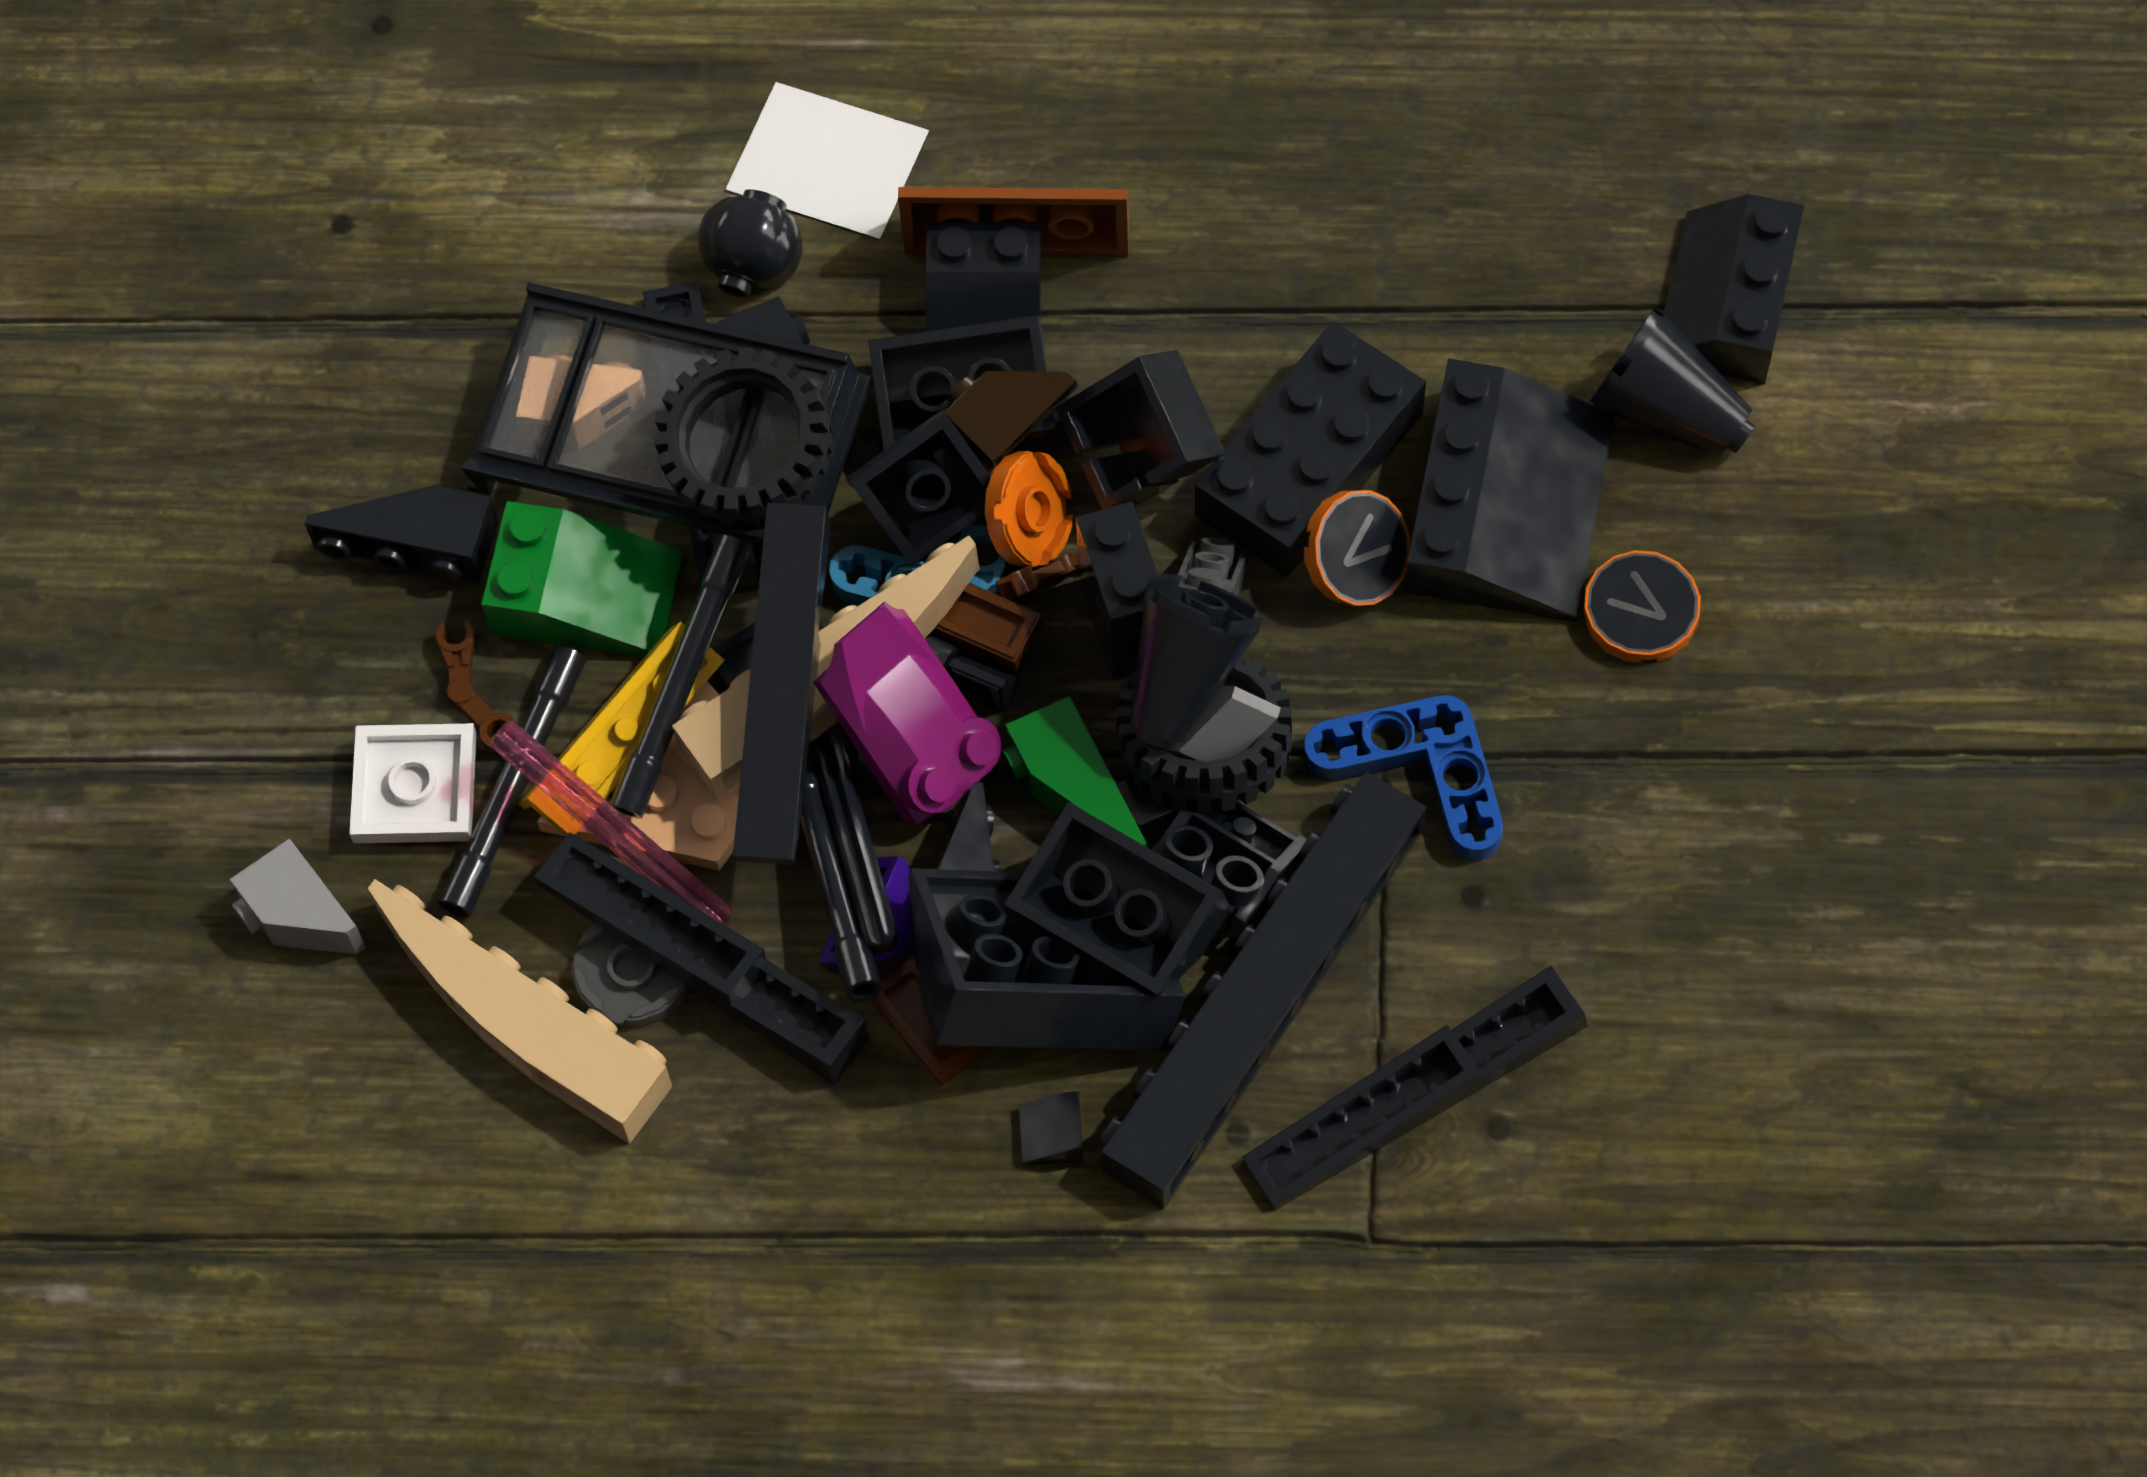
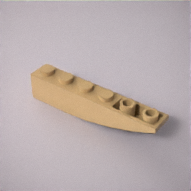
M967 536L956 544L946 543L938 547L929 555L926 563L908 575L898 574L888 579L878 589L875 596L858 607L851 605L838 611L830 619L828 626L818 632L821 646L817 677L829 668L833 658L834 644L884 601L891 607L904 609L925 639L940 620L945 617L967 584L970 583L980 569L976 544L971 537ZM751 669L737 676L730 684L728 690L711 701L703 700L691 705L682 713L679 721L672 725L680 750L717 802L740 787ZM815 688L809 743L838 722L817 688Z
M374 879L368 890L377 911L409 959L445 1003L488 1046L530 1080L630 1144L672 1088L667 1067L665 1066L666 1058L658 1050L642 1040H637L633 1045L615 1034L618 1031L617 1027L600 1012L589 1008L584 1014L567 1003L569 1000L568 995L550 980L540 977L537 982H534L520 973L521 966L503 950L492 946L489 951H486L471 941L473 938L472 934L455 919L445 915L439 921L423 910L425 908L424 903L408 889L396 885L391 890Z

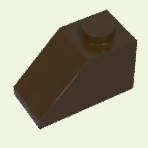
M985 371L977 380L968 375L946 397L951 406L945 413L955 427L996 467L1005 456L1009 455L1056 409L1055 407L1060 405L1078 387L1077 380L1067 371Z

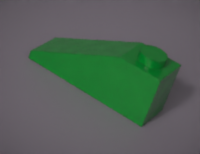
M1070 696L1005 724L1007 747L1001 749L1003 761L1015 782L1024 779L1033 798L1059 816L1067 803L1070 802L1147 847V843Z

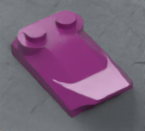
M884 601L834 644L833 658L829 668L818 676L813 683L906 823L918 824L946 810L961 798L974 782L980 781L992 770L998 762L1001 753V738L997 728L990 721L977 717L904 609H896Z

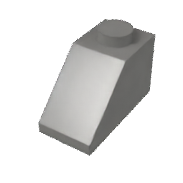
M1222 686L1184 742H1172L1169 748H1158L1180 759L1209 762L1232 758L1248 749L1277 720L1281 708L1236 686Z
M290 838L230 879L239 897V900L233 903L232 907L251 934L261 928L275 946L355 955L366 948L357 926Z

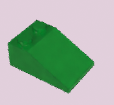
M507 501L481 604L490 633L497 636L645 657L668 631L683 565L684 552L565 509Z

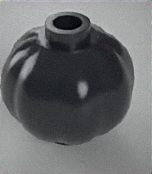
M747 189L744 191L743 196L726 197L718 201L704 214L699 226L698 247L706 267L720 279L717 285L720 290L735 297L749 298L752 290L776 288L787 282L794 275L803 252L802 238L795 219L792 215L785 212L787 205L783 200L767 192Z

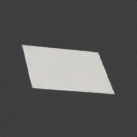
M775 82L725 190L743 195L747 189L767 192L783 200L787 205V210L880 239L897 203L898 187H904L929 130Z

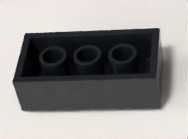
M1332 321L1224 449L1226 454L1216 459L1195 483V516L1230 540H1233L1242 548L1249 549V553L1288 578L1303 560L1304 547H1309L1311 532H1306L1310 517L1325 499L1339 491L1360 490L1422 416L1426 381L1335 321Z

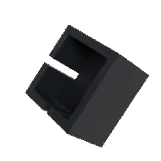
M1178 350L1139 356L1055 407L1076 454L1119 446L1122 454L1091 459L1082 464L1102 510L1133 501L1134 505L1141 504L1179 482L1178 478L1188 477L1226 454Z

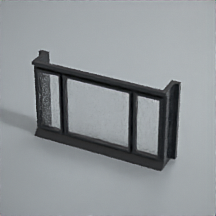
M528 282L526 287L528 294L471 457L460 467L469 478L467 487L470 490L491 495L497 481L763 544L766 516L760 518V526L747 527L743 521H738L737 527L723 525L718 518L712 522L702 517L697 510L693 511L678 496L664 475L656 456L658 452L654 446L653 434L659 432L655 424L657 410H666L662 398L668 389L674 392L678 391L679 386L675 379L683 371L693 376L698 372L694 363L704 357L712 364L717 362L716 352L728 349L733 357L738 356L739 348H752L759 356L762 350L774 352L781 361L785 357L794 363L800 372L803 371L812 382L825 404L831 419L833 431H830V434L834 441L833 453H827L826 455L830 465L825 476L817 475L816 478L820 486L815 493L810 495L804 492L800 497L804 503L803 505L826 506L829 514L872 383L869 375L858 372L848 353ZM764 388L739 389L718 398L699 416L690 435L689 454L695 470L708 482L725 488L749 487L771 477L789 460L798 441V419L793 406L779 393Z

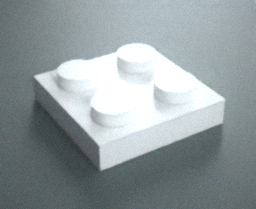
M474 724L356 726L350 817V837L353 843L469 841L472 835L477 735Z

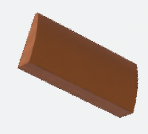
M898 187V202L905 255H926L927 223L1040 222L1043 256L1129 257L1130 217L1128 189Z

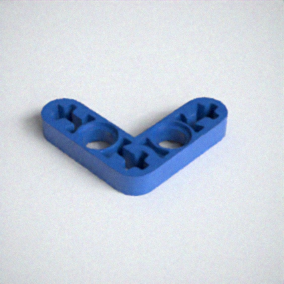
M1450 695L1435 696L1326 720L1314 725L1308 731L1304 741V762L1314 776L1326 781L1362 775L1365 771L1371 773L1426 761L1448 842L1453 852L1469 861H1482L1491 857L1498 850L1503 832L1501 813L1472 713L1468 706L1459 698ZM1446 715L1448 722L1455 724L1454 734L1444 735L1441 727H1435L1436 717ZM1413 720L1419 721L1418 731H1422L1421 743L1414 742ZM1393 726L1402 732L1405 740L1399 748L1383 750L1373 743L1371 735L1379 727ZM1354 733L1362 734L1361 747L1364 753L1362 756H1357V745H1353ZM1332 741L1334 747L1340 749L1338 760L1329 761L1327 754L1321 752L1322 742ZM1462 765L1470 768L1475 773L1477 782L1472 788L1458 791L1446 784L1443 775L1449 768ZM1474 804V815L1480 829H1487L1485 830L1484 840L1478 842L1474 841L1472 834H1463L1466 832L1467 825L1465 808Z

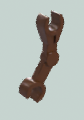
M1078 552L1073 555L1068 553L1050 561L1048 565L1032 571L1031 566H1028L997 580L996 583L1002 597L1013 600L1039 588L1038 582L1050 577L1055 579L1078 569Z
M466 619L464 620L466 630L464 641L459 644L447 643V631L442 622L437 628L436 639L448 667L449 686L447 687V694L453 707L461 709L479 728L480 738L486 751L492 756L502 757L500 746L491 739V735L497 730L505 729L511 732L516 739L519 733L518 725L510 715L494 713L473 690L470 671L477 648V639L471 623Z

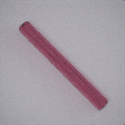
M509 720L495 733L490 743L495 751L637 873L722 924L730 918L732 913L730 906L516 722Z

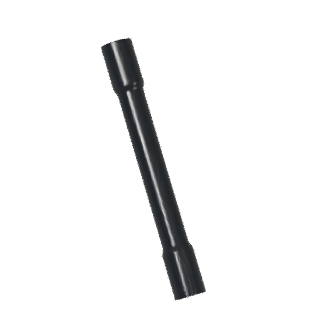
M720 534L701 579L700 592L637 746L626 762L609 806L630 817L643 818L661 774L663 758L674 734L672 725L679 721L727 601L733 596L751 553L752 546L736 537Z
M561 645L554 647L535 688L534 700L465 851L458 857L442 891L438 905L453 915L463 918L471 917L491 873V863L556 720L561 710L567 705L587 662L581 653L572 648Z
M809 746L800 823L835 943L834 953L846 996L849 1000L855 1002L867 1001L876 997L881 992L882 985L872 950L864 944Z

